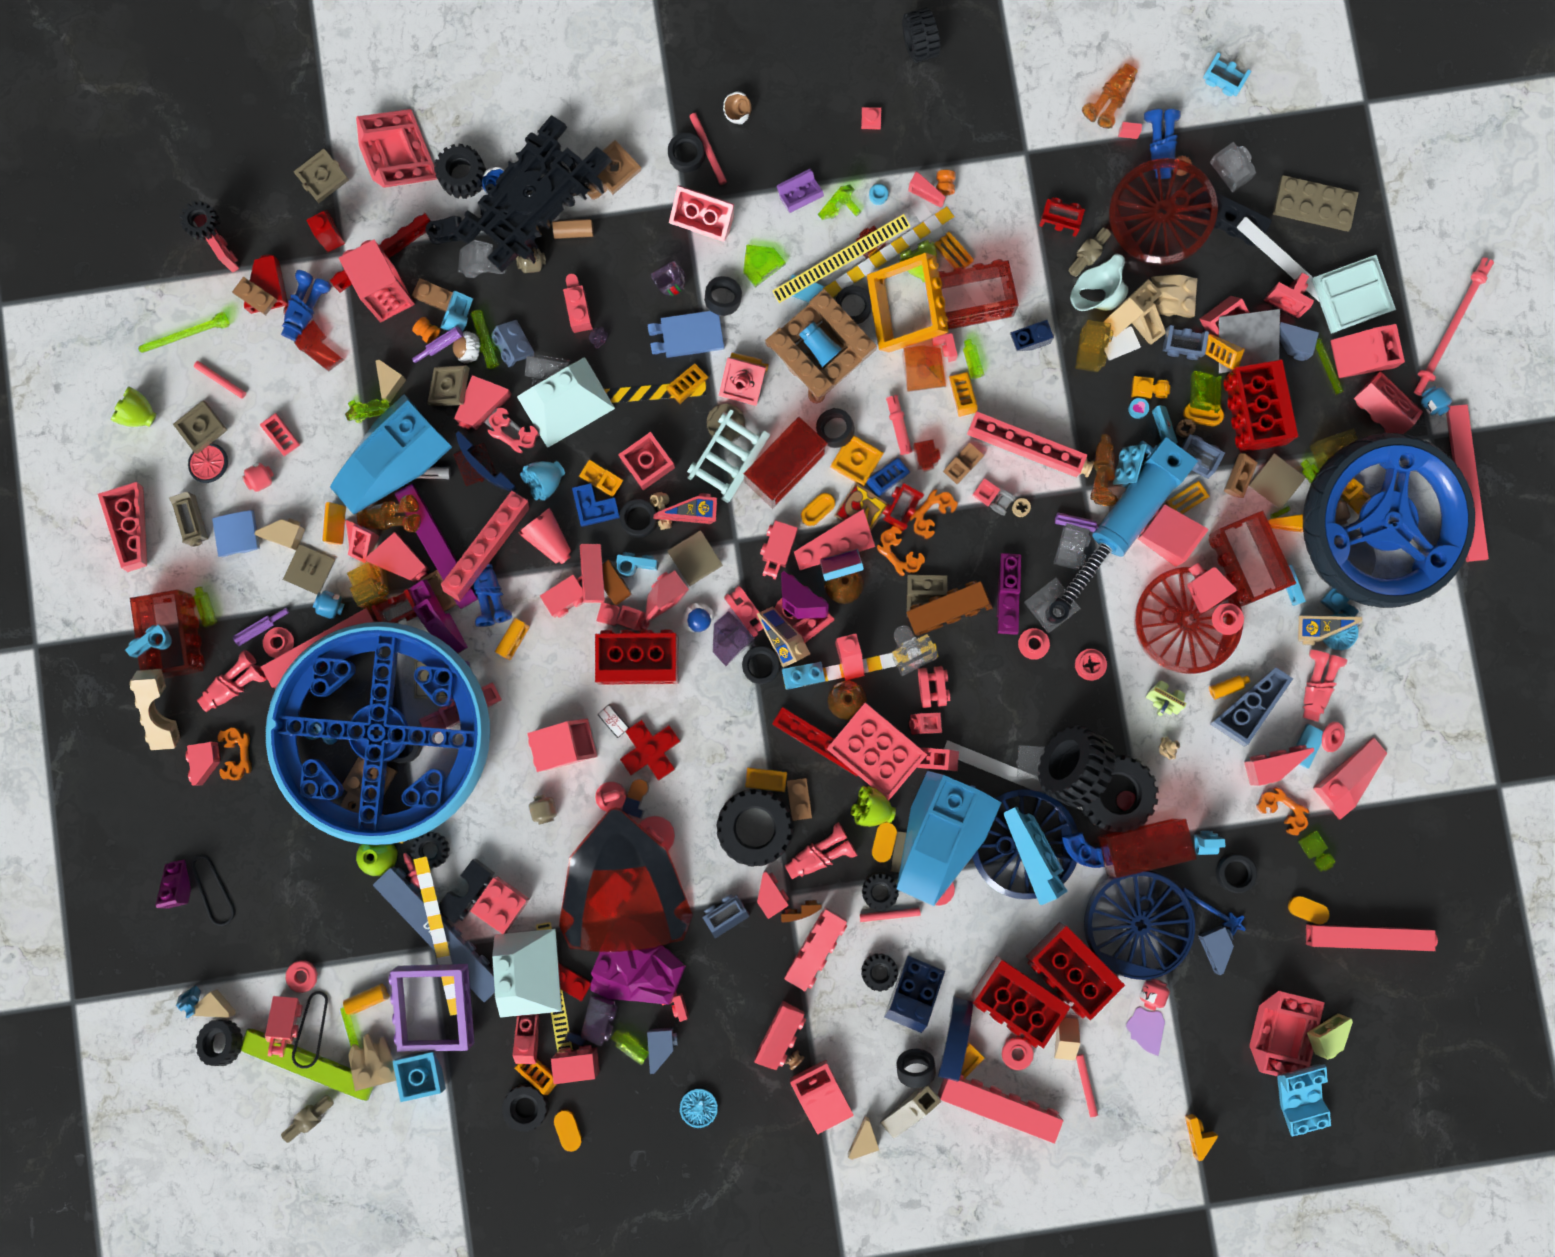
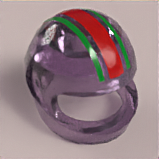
M675 261L650 274L652 281L656 284L659 291L666 296L679 294L686 284L685 273Z

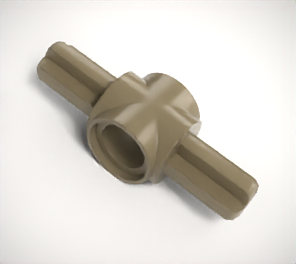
M1102 228L1094 239H1087L1077 252L1078 258L1068 270L1072 276L1077 277L1086 265H1093L1103 252L1102 246L1111 236L1108 229Z
M326 1095L314 1106L308 1105L294 1116V1123L281 1133L282 1139L289 1143L301 1132H309L321 1122V1115L334 1105L333 1099Z

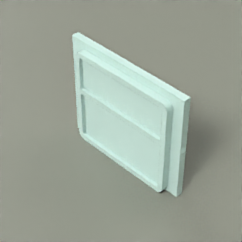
M1376 255L1311 279L1331 334L1396 310Z

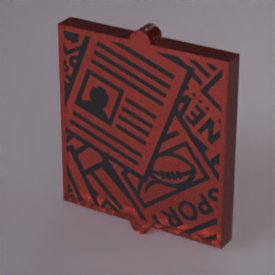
M484 442L474 446L475 449L470 454L493 476L496 475ZM462 451L454 454L466 486L484 481V478L467 461Z

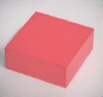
M1122 122L1118 137L1138 139L1142 131V124Z
M984 478L972 496L989 506L1000 489Z

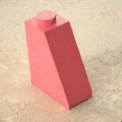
M472 375L465 392L464 403L459 406L454 419L461 428L466 430L473 428L476 430L512 394L507 388Z
M395 532L365 558L367 562L412 582H420L422 578L428 575L427 572L430 570Z
M857 634L837 638L835 644L845 681L865 676Z

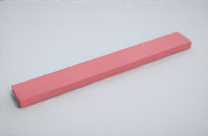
M1468 404L1448 406L1450 410L1446 413L1452 460L1456 463L1457 468L1461 470L1469 485L1474 501L1473 507H1475V531L1466 562L1488 560Z

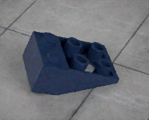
M907 956L884 1018L922 1033L928 1026L945 971Z

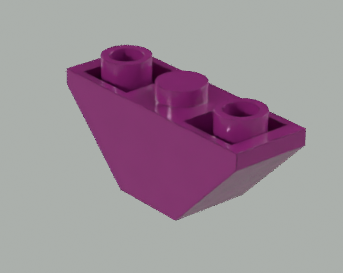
M785 571L781 573L782 608L797 619L826 618L828 616L829 604L824 598L815 595L808 586H803L793 575H789Z
M185 859L165 864L156 907L173 908L188 904L191 886Z

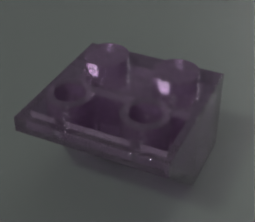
M595 994L591 995L581 1033L582 1038L599 1046H602L605 1041L611 1038L613 1026L610 1024L616 1018L618 1011L615 999H607Z

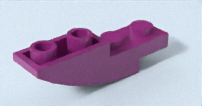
M1001 553L997 597V633L1017 635L1019 632L1020 554Z
M427 579L421 580L408 590L416 604L413 609L429 634L442 640L458 654L467 649L468 646L450 613L445 614Z

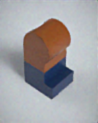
M637 779L632 782L621 812L638 818L643 817L644 810L640 809L643 797L649 791L647 781Z

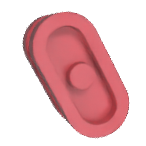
M942 666L934 667V673H928L927 668H918L922 708L931 707V701H937L938 706H947V702L950 701L949 689L946 690L945 682H948L947 670H943ZM929 681H935L936 693H930Z

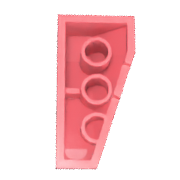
M1372 738L1313 788L1338 819L1341 820L1356 807L1387 752L1375 738Z

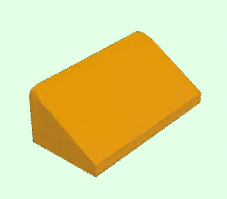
M331 502L325 503L322 540L327 544L342 545L346 507Z

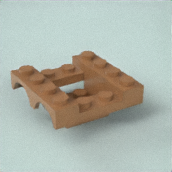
M825 289L810 300L809 304L786 325L778 328L765 340L766 346L777 353L789 371L808 387L817 401L874 353L877 348L876 344ZM822 321L818 328L820 327L826 335L842 348L823 367L809 347L803 342L804 340L796 345L801 339L799 334L812 322L817 325Z

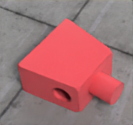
M1198 562L1189 568L1195 579L1189 582L1187 587L1200 613L1206 612L1237 591L1215 567L1205 572Z

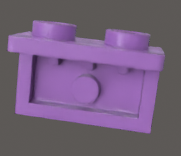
M811 169L777 185L780 200L789 213L824 197L823 190L814 179Z

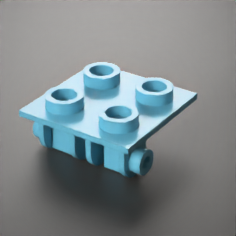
M1147 444L1122 448L1119 454L1118 466L1114 472L1113 485L1122 484V487L1128 488L1131 483H1137Z

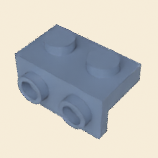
M517 320L497 325L491 334L493 343L497 345L503 361L506 362L509 368L513 367L515 362L534 355V351Z

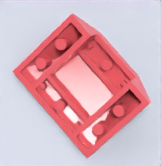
M411 109L357 116L359 147L374 182L386 188L437 180L434 164Z
M1278 991L1259 1005L1250 1041V1049L1259 1072L1278 1076L1310 1067L1313 1048L1307 1032L1320 1025L1325 1002Z

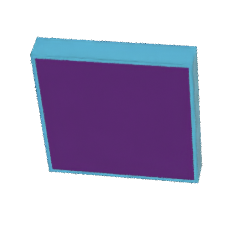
M858 549L820 560L823 576L826 581L864 569Z

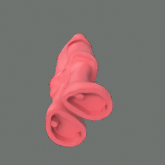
M1310 649L1309 656L1315 660V666L1310 682H1307V687H1305V706H1303L1305 711L1303 718L1318 722L1320 715L1324 714V710L1335 690L1333 687L1337 684L1334 683L1336 674L1340 667H1344L1347 664L1348 660ZM1328 661L1329 666L1324 682H1321L1323 671Z
M243 650L239 655L237 663L226 674L217 676L206 691L202 692L203 695L197 699V702L205 712L228 702L233 697L238 696L239 692H244L243 686L252 680L257 682L267 680L263 670L255 665L256 660L250 652ZM246 668H249L236 681H232L239 673H241Z
M839 822L834 825L833 833L829 837L815 845L813 843L810 846L808 845L795 858H791V862L785 865L792 879L799 875L802 877L822 868H827V865H833L832 860L840 856L847 855L850 858L857 856L849 840L825 854L822 853L825 849L847 838Z

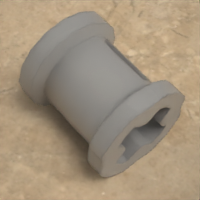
M1001 489L999 491L1000 495L994 503H991L990 507L995 512L1005 515L1007 507L1015 500V497Z

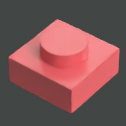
M862 107L861 129H881V108Z
M604 602L601 603L596 621L616 627L621 607Z

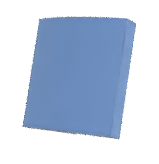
M253 510L212 518L218 557L260 549L258 536L254 535L257 527Z

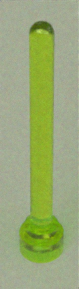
M224 312L215 314V317L210 321L140 345L138 350L144 353L214 327L224 329L229 327L230 323L227 315Z

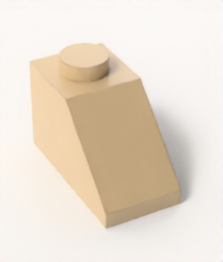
M289 518L288 522L281 519L255 531L254 535L297 550L305 529L300 526V522Z

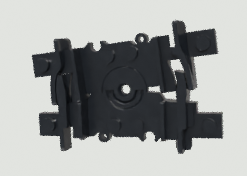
M552 115L537 131L539 135L533 132L527 135L525 138L527 144L520 152L515 153L519 160L515 163L508 161V167L498 177L496 185L488 184L485 187L488 194L483 195L477 202L480 207V215L482 216L479 218L467 210L464 213L465 218L453 231L457 238L468 245L471 244L481 231L489 235L498 247L487 259L501 272L518 256L528 259L535 264L536 260L532 248L534 247L536 250L539 248L534 241L537 237H542L539 229L543 226L550 229V223L564 210L565 204L568 207L574 206L575 199L573 196L579 195L582 199L586 200L587 197L585 195L591 190L588 188L590 185L601 194L605 192L603 183L597 176L612 162L611 158L597 146L584 160L568 147L562 152L560 149L561 145L557 140L565 132L567 126Z

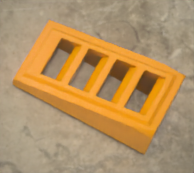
M1209 334L1205 354L1233 370L1235 367H1239L1245 348ZM1212 342H1214V348L1213 350H1210Z
M693 364L672 381L666 389L681 404L708 379V376L696 364ZM693 371L701 377L699 380L692 374ZM688 376L695 382L693 385L686 379ZM684 381L689 388L686 389L681 382ZM677 386L683 391L682 394L675 389Z
M968 372L949 376L958 416L976 413L977 402ZM966 381L965 384L955 385V383ZM968 389L967 391L957 392L959 390ZM968 396L970 397V398L964 399V400H960V399H959V398H964V397H968Z
M1303 514L1272 518L1264 522L1263 527L1303 532Z
M536 1060V1064H531L526 1071L524 1068L527 1064H517L514 1069L543 1095H549L557 1085L553 1083L552 1071L539 1060ZM537 1066V1067H538L537 1071L533 1074V1076H531V1075H530L531 1072H532V1071L535 1069V1067ZM543 1072L544 1075H543V1077H542V1078L539 1080V1082H538V1081H537V1078H538V1077L541 1075V1073ZM550 1078V1080L547 1082V1084H546L545 1086H543V1084L547 1081V1079Z

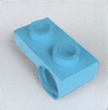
M453 291L440 328L450 331L458 326L463 332L473 298Z
M623 552V555H617V569L624 577L633 576L637 568L657 571L658 561L654 560L653 556L642 555V558L634 557L635 554ZM626 562L632 564V568L628 572L622 571V565Z
M159 624L157 626L153 625L145 631L146 634L132 640L125 651L129 656L137 658L150 647L160 650L167 649L172 643V638L164 626ZM162 634L163 641L157 645L156 638Z
M821 662L782 669L786 690L825 681Z
M1200 831V834H1194L1195 852L1197 855L1218 854L1219 847H1225V839L1218 836L1217 833H1213V831Z

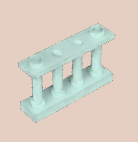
M731 409L728 413L723 412L718 420L721 424L698 462H693L687 471L690 473L688 479L691 480L694 475H697L721 490L723 494L721 499L726 503L730 502L770 437V434L766 431H763L761 434H755L731 419L730 417L734 412ZM725 425L751 440V443L754 444L752 449L745 451L721 436L720 433ZM715 441L741 457V460L744 462L740 468L732 466L710 452ZM707 458L729 472L731 477H733L731 483L724 484L699 468L704 459Z

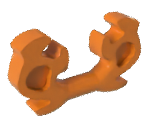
M937 489L933 490L923 505L910 517V521L916 518L913 528L916 534L923 536L925 539H929L934 535L935 531H929L928 529L929 526L934 527L935 523L931 519H923L924 514L932 505L938 503V510L943 514L946 513L945 508L948 507L951 508V513L956 510L958 502L954 500L949 492H943L935 496Z
M892 526L891 529L881 534L880 539L883 547L877 545V549L894 565L899 575H905L903 570L914 574L925 563V558L919 553L918 559L912 557L913 552H910L905 557L906 562L900 561L891 551L890 546L896 547L901 543L902 539H896L895 534L900 535L902 531L898 527Z
M230 728L219 732L218 741L223 742L226 740L227 744L224 745L226 748H233L238 743L241 760L239 765L233 761L225 762L224 764L228 766L227 771L220 769V776L222 779L240 780L244 776L245 770L246 773H251L252 770L248 751L250 735L249 733H244L243 737L239 729Z
M1273 788L1277 794L1272 792L1262 793L1259 803L1256 805L1260 813L1266 814V807L1270 808V813H1275L1278 809L1277 801L1283 802L1293 810L1294 816H1288L1284 821V824L1290 823L1292 827L1291 829H1286L1287 833L1299 835V832L1308 826L1307 818L1303 812L1309 813V810L1290 799L1282 789Z

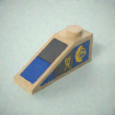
M773 606L757 614L782 667H786L810 655L802 636Z
M1299 616L1298 642H1302V645H1315V642H1321L1361 624L1362 617Z

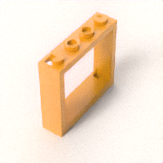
M923 253L867 274L880 351L890 353L949 333L948 318L945 313V299L941 289L942 281L938 271L939 263H937L935 255ZM922 265L932 326L894 339L884 279Z

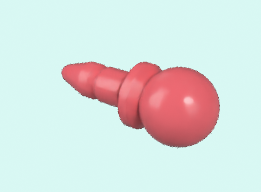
M404 853V862L407 864L410 872L408 874V877H411L410 882L420 889L415 864L412 858L407 853Z

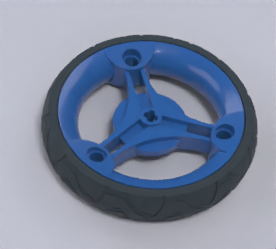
M1383 433L1363 437L1346 445L1331 456L1320 468L1310 485L1303 510V533L1308 554L1321 577L1333 589H1336L1338 593L1348 599L1378 608H1396L1420 602L1425 598L1431 597L1446 586L1457 574L1469 553L1475 531V507H1473L1472 493L1456 463L1432 443L1426 440L1423 441V439L1399 433ZM1379 464L1382 468L1386 469L1381 491L1372 495L1364 503L1359 519L1346 527L1336 524L1338 502L1348 483L1358 473L1370 466ZM1415 470L1421 474L1431 485L1437 496L1441 511V529L1436 545L1430 544L1418 529V511L1415 504L1408 497L1410 471ZM1397 473H1399V474H1398V479H1397V484H1396V490L1394 491V486H1395V481H1396V475H1397ZM1360 528L1362 535L1349 539L1347 532ZM1412 539L1422 548L1420 552L1410 543ZM1366 541L1378 550L1394 551L1402 549L1415 559L1412 572L1397 578L1370 576L1360 571L1349 561L1350 546Z

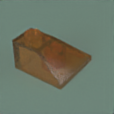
M924 345L903 348L902 359L907 392L946 387L941 348Z

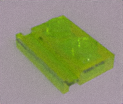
M1194 370L1191 374L1190 407L1205 411L1214 410V413H1218L1221 408V376L1213 377L1212 374Z

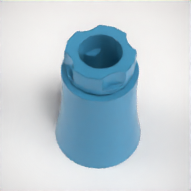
M814 322L799 334L822 367L842 350Z

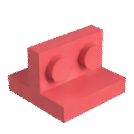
M1301 273L1289 287L1278 282L1267 294L1264 301L1299 319L1311 308L1314 300L1303 295L1308 287L1306 282L1309 276Z

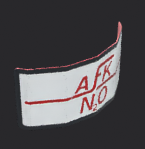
M610 704L597 714L617 738L630 728Z

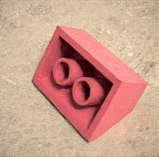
M678 185L669 223L724 242L730 233L734 218V204Z
M1381 371L1354 398L1356 404L1361 409H1365L1374 422L1380 423L1386 433L1404 434L1415 425L1423 413Z
M782 1001L755 1054V1063L777 1070L778 1066L782 1067L787 1059L785 1052L788 1047H793L797 1039L794 1035L797 1029H802L806 1021L804 1011Z

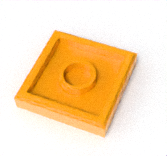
M854 435L848 444L841 447L830 468L864 487L884 452Z

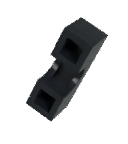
M472 859L460 875L469 885L467 894L462 897L453 891L447 892L438 904L440 913L453 923H457L460 920L463 922L470 913L468 911L469 907L477 902L481 896V891L491 882L495 872L478 859Z

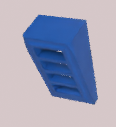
M896 458L867 480L866 485L874 495L880 497L910 474V471L899 458ZM894 466L900 471V475L895 471ZM887 471H889L895 479H892L891 476L887 473ZM881 476H883V477L885 478V480L888 482V484H886V483L883 481V479L881 478Z

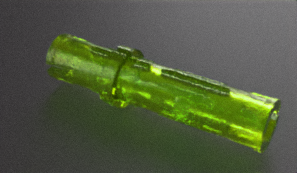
M475 310L470 315L472 316L481 345L479 348L480 352L484 355L487 368H496L499 366L494 351L495 344L491 341L483 311Z

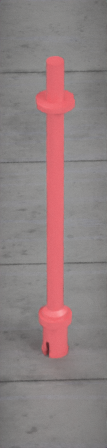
M1482 258L1477 270L1472 273V283L1426 370L1418 372L1421 380L1414 391L1416 395L1421 396L1428 382L1435 381L1436 376L1433 372L1480 284L1486 283L1487 275L1494 264L1493 260L1490 259L1485 266L1488 258Z

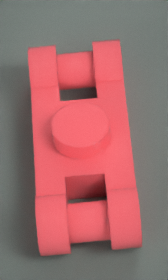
M738 586L733 593L725 595L724 599L754 638L763 629L757 616L760 612L743 589ZM741 597L743 602L737 606L734 601ZM756 618L758 623L752 626L750 622Z

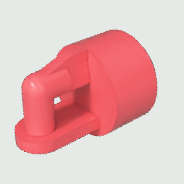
M606 782L596 791V803L606 812L614 809L620 810L624 806L627 792L617 782Z

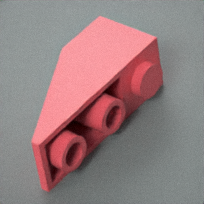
M539 1014L517 1016L513 1058L516 1064H536Z

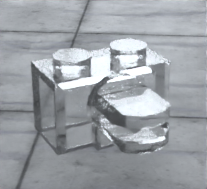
M1234 142L1216 153L1210 161L1232 193L1249 182L1256 174L1255 167L1250 162L1252 157L1249 151L1244 146H1236Z
M474 240L460 249L458 272L465 274L466 277L475 278L483 272L504 274L506 269L501 272L487 259L492 253L493 244Z
M532 354L527 356L525 376L536 378L537 385L568 367L571 361Z
M1066 523L1063 526L1053 564L1074 570L1083 566L1086 555L1083 553L1085 547H1088L1091 541L1090 529Z
M900 626L895 630L894 640L899 649L892 652V658L902 676L937 659V650L928 634L916 639L908 626Z

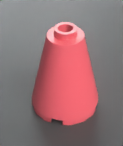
M550 508L518 532L554 563L560 562L563 564L570 558L569 553L571 549Z

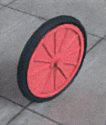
M213 443L198 454L192 452L188 459L190 475L202 483L218 480L223 476L228 467V456L225 450Z

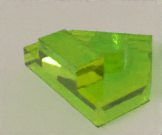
M746 245L743 273L755 288L786 265V262L774 248Z

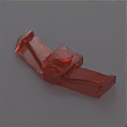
M288 304L284 307V315L287 310ZM313 320L302 331V335H298L294 343L301 352L306 353L329 372L343 362L344 359L321 342L327 337Z

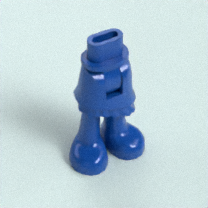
M1156 109L1144 113V120L1152 124L1153 139L1152 144H1150V152L1154 166L1153 170L1156 171V179L1171 178V170L1174 169L1176 139L1178 137L1174 135L1175 122L1181 118V111L1167 109L1163 113L1162 109ZM1162 117L1165 121V139H1162Z
M297 270L295 273L298 288L295 295H290L291 300H288V307L285 312L284 323L282 324L283 330L281 335L292 341H296L298 335H302V331L313 318V309L322 294L328 293L332 288V285L327 281L315 279L311 293L306 303H304L303 299L313 281V276L303 270Z
M492 564L486 566L473 584L474 595L478 596L481 608V615L475 619L477 627L495 625V621L503 623L512 618L511 611L503 607L500 596L504 594L501 592L502 588L498 583ZM488 596H491L495 612L494 618L491 613Z

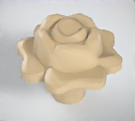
M1162 737L1159 753L1169 760L1176 759L1180 743L1178 741L1172 742L1169 737Z

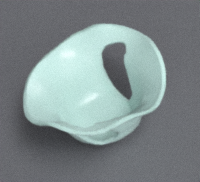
M1114 254L1107 262L1090 268L1079 276L1070 295L1075 309L1087 311L1097 308L1109 311L1122 304L1128 294V286L1122 280L1125 259L1122 255ZM1084 289H1101L1106 292L1104 300L1094 302L1081 297L1079 293Z

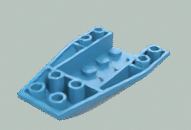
M404 394L373 423L333 480L330 488L353 514H356L424 474L452 446L432 427L417 410V407Z
M927 771L911 806L897 890L935 906L986 840L1001 802L978 789L950 777Z

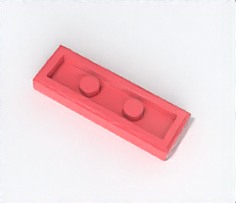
M581 544L583 602L603 603L605 598L601 544Z

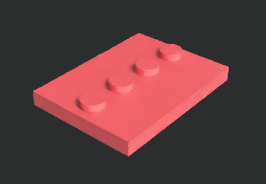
M866 702L827 748L828 751L871 787L880 791L888 801L927 756L925 751Z

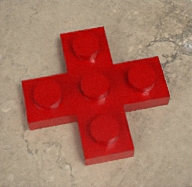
M642 720L625 731L636 747L620 758L631 776L646 765L650 767L658 781L676 770L665 755V752L681 742L670 725L654 736Z

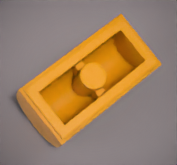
M514 617L494 652L511 660L530 626Z
M381 983L343 1000V1006L346 1014L354 1015L386 1001L390 997L386 987Z

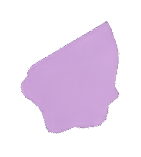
M1138 1007L1133 1017L1126 1024L1127 1029L1131 1032V1039L1136 1040L1147 1052L1159 1056L1165 1025L1162 1013L1158 1011L1149 1012Z

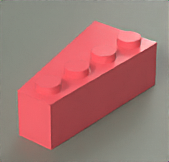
M134 482L99 493L98 497L121 568L130 572L146 567L144 487L138 482Z
M824 907L785 974L784 979L803 991H806L807 988L811 989L817 979L814 976L818 970L822 971L827 962L825 960L828 953L833 952L837 945L835 941L839 935L842 936L847 927L846 919Z

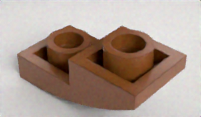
M610 560L602 564L604 590L612 602L618 605L632 595L625 581L619 576Z
M805 900V904H801V912H797V909H785V913H781V922L797 921L811 916L822 909V905L817 903V900Z

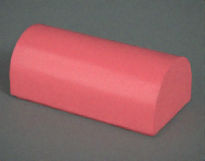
M828 612L826 618L801 619L792 627L802 636L806 643L832 623L834 618Z

